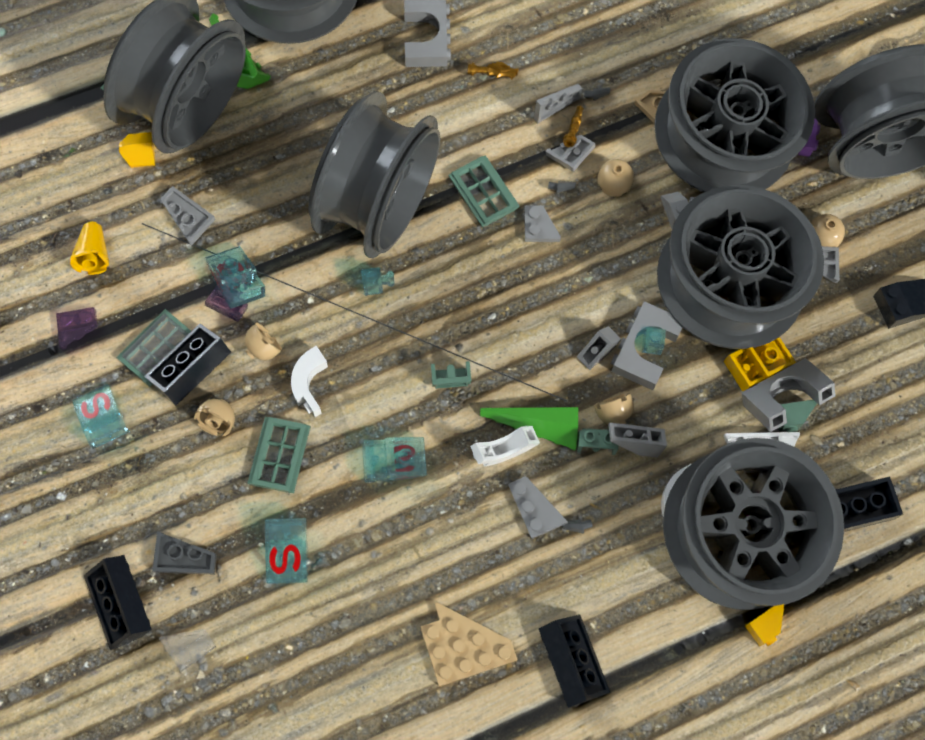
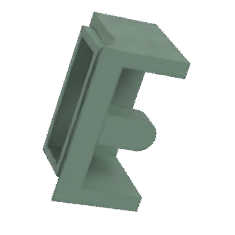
M466 361L465 368L455 369L450 364L447 366V370H435V364H431L432 387L437 389L463 387L471 384L470 361Z
M582 428V430L578 431L577 452L581 453L583 447L592 448L595 452H598L600 448L612 449V455H616L619 445L610 442L609 430Z

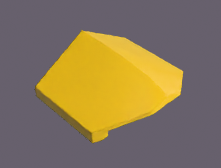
M152 132L128 134L119 143V153L131 168L155 165Z

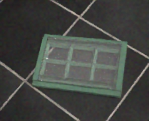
M486 155L448 175L481 227L495 222L520 207Z
M165 309L116 358L150 387L152 384L144 376L175 348L191 330Z
M265 417L248 484L294 494L311 426Z

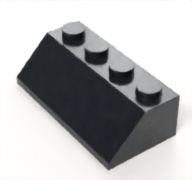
M199 324L144 377L176 406L231 351L219 336L202 324Z
M125 555L104 558L84 575L110 650L137 640L152 630Z
M580 614L558 619L538 628L568 708L611 693Z

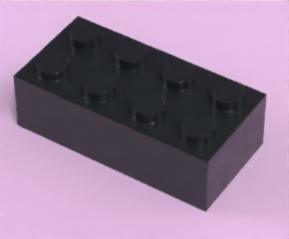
M890 476L835 489L842 507L844 532L895 520L903 515Z

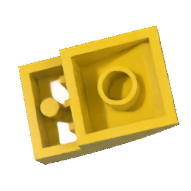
M780 337L759 347L740 349L728 355L723 361L743 392L796 363Z

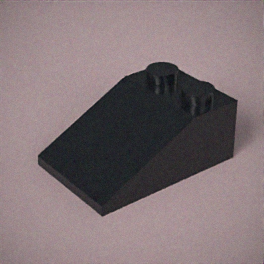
M925 279L896 282L881 287L873 296L888 329L925 318Z

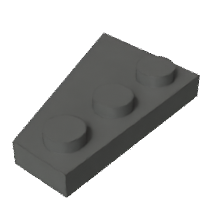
M157 531L153 572L215 575L217 555Z

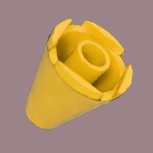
M91 221L85 223L82 227L70 257V265L77 272L81 273L83 270L88 271L89 275H95L105 272L109 266L102 226L97 222Z

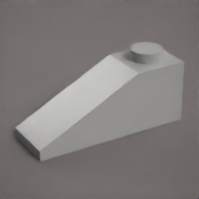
M618 423L608 424L610 442L639 456L658 458L667 447L665 429Z

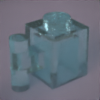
M380 267L361 270L365 296L383 293L382 285L388 284V286L392 287L395 284L392 271H388L386 275H381Z

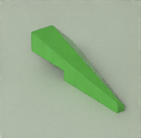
M212 14L209 18L211 26L219 22L218 15ZM246 49L245 62L237 87L249 89L268 81L271 76L268 73H263L261 64L259 62L255 63L251 58V53Z
M578 407L480 408V417L492 419L497 423H503L516 430L522 426H533L538 438H544L552 441L554 444H560L569 447L571 450H576Z

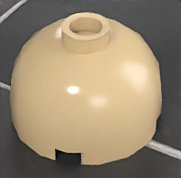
M613 159L603 164L597 179V183L602 188V191L614 197L622 196L626 192L628 193L634 182L632 167L620 159Z
M822 214L810 222L822 246L838 247L842 243L845 227L837 216Z
M259 323L251 326L246 332V353L252 359L256 357L259 360L266 361L276 357L281 352L282 347L274 336L271 337L268 334L269 331Z
M627 393L626 397L624 394L603 400L605 404L599 405L598 402L594 405L599 419L606 424H626V419L631 417L634 410L630 393Z
M209 399L199 406L194 419L196 420L197 418L199 421L197 425L205 432L217 436V432L224 433L222 436H226L233 427L235 413L225 400Z

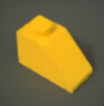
M784 604L771 607L745 626L759 647L764 644L768 647L777 641L775 636L781 633Z

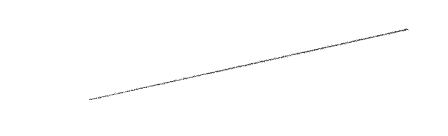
M143 224V225H145V226H147V227H150V228H152V229H155V230H157V231H160V230H158V229H156V228H153V227H151V226H148V225H146V224ZM160 231V232H162V233H164V234H166V235H169V236H171V237H174V238H176V239H179V240H181V241H184V240H182V239H180V238H177V237L172 236V235H170V234H167V233H165V232H163V231ZM193 244V246H195V247H198V248H200V249H203V250H205V251H208V250H206V249H204V248H201V247L196 246V245ZM215 254V255H217V256H219V257H222V258H224V259H226V260L232 261V260H230V259H228V258H225V257H223V256H220V255H218V254ZM246 267V268H248V269H250V270H253V271H255V272H258V273H260V274H263V273H261V272H259V271H256V270H254V269H251V268H249V267ZM263 274V275H265V276H267V277H270V278H272V279H274V280H277V281H279V282H281V283H284V284H286V285H289V286H291V287H294V288H296V289H299V288H297V287H295V286H292V285L287 284V283H285V282H282V281H280V280H278V279H275V278H273V277H271V276H268V275H266V274ZM313 295V296H315V297H317V298H320V299H322V300H325V301H327V302H330V303H332V304H335V303H333V302H331V301H328V300H326V299H323V298H321V297H318V296H316V295ZM349 310V311H351V312H353V313H356V314H358V315H360V316H363V317H365V318H368V319H370V320H373V321H375V322H378V321H376V320H374V319H371V318H369V317H366V316H364V315H362V314H359V313H357V312H354V311H352V310ZM378 322V323H380V324H382V325H385V326H387V327H389V328H392V329H394V330H396V331H399V332L404 333V334H406V335H408V336H411V337H413V338H416V339H418V340H421V341H423V342H426V341H424V340H422V339H419V338L414 337V336H412V335H410V334H407V333L402 332V331H400V330H397V329H395V328H393V327H390V326H388V325H386V324H383V323H381V322ZM433 345V346H435V347H437V348H440V349H442V350H444V351H447V352H449V353H452V352H450V351H448V350H445V349H443V348H441V347H438V346H436V345ZM452 353V354H454V355H456V356H459V357H461V358H463V359H466V360H468V361H471V362H473V363H475V364H478V365H480V366H483V367H485V368H488V369H490V370H493V369H491V368H489V367H486V366H484V365H482V364H479V363L474 362V361H472V360H469V359H467V358H465V357H462V356H460V355H457V354H455V353ZM505 375V376H507V377H509V378H512V379H514V380H516V381H519V382H521V383H524V382H522V381H520V380H517V379H515V378H513V377H510V376H508V375ZM524 383V384H526V385H528V386H531V387H533V388H535V389H538V390H540V391H543V390H541V389H539V388H536V387H534V386H532V385H529V384H527V383ZM555 396V397H557V398H559V399H562V400H564V401L567 402V400H565V399H563V398H560V397H558V396Z

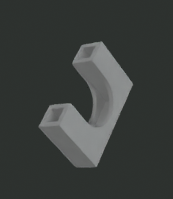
M404 0L405 22H427L438 30L437 36L430 41L405 42V67H447V60H451V49H447V44H450V34H447V29H450V19H446V15H450V4H446V0Z
M644 301L642 307L637 306L633 315L636 317L634 323L630 322L626 332L629 333L627 338H622L618 348L621 349L619 355L615 354L611 361V364L614 365L611 372L654 390L664 368L640 357L635 349V339L645 333H654L676 342L682 327L669 312Z
M806 358L742 392L743 406L770 432L787 423L785 408L774 399L777 394L786 390H799L809 395L819 405L836 396L835 382Z

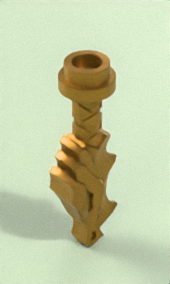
M498 61L488 64L487 67L476 66L475 62H472L471 64L468 63L467 74H471V76H474L476 73H485L496 78L506 76L511 78V80L519 72L518 68H511L507 64Z
M577 106L571 120L569 132L563 137V143L566 147H573L576 144L577 138L575 134L579 130L584 109L581 106Z

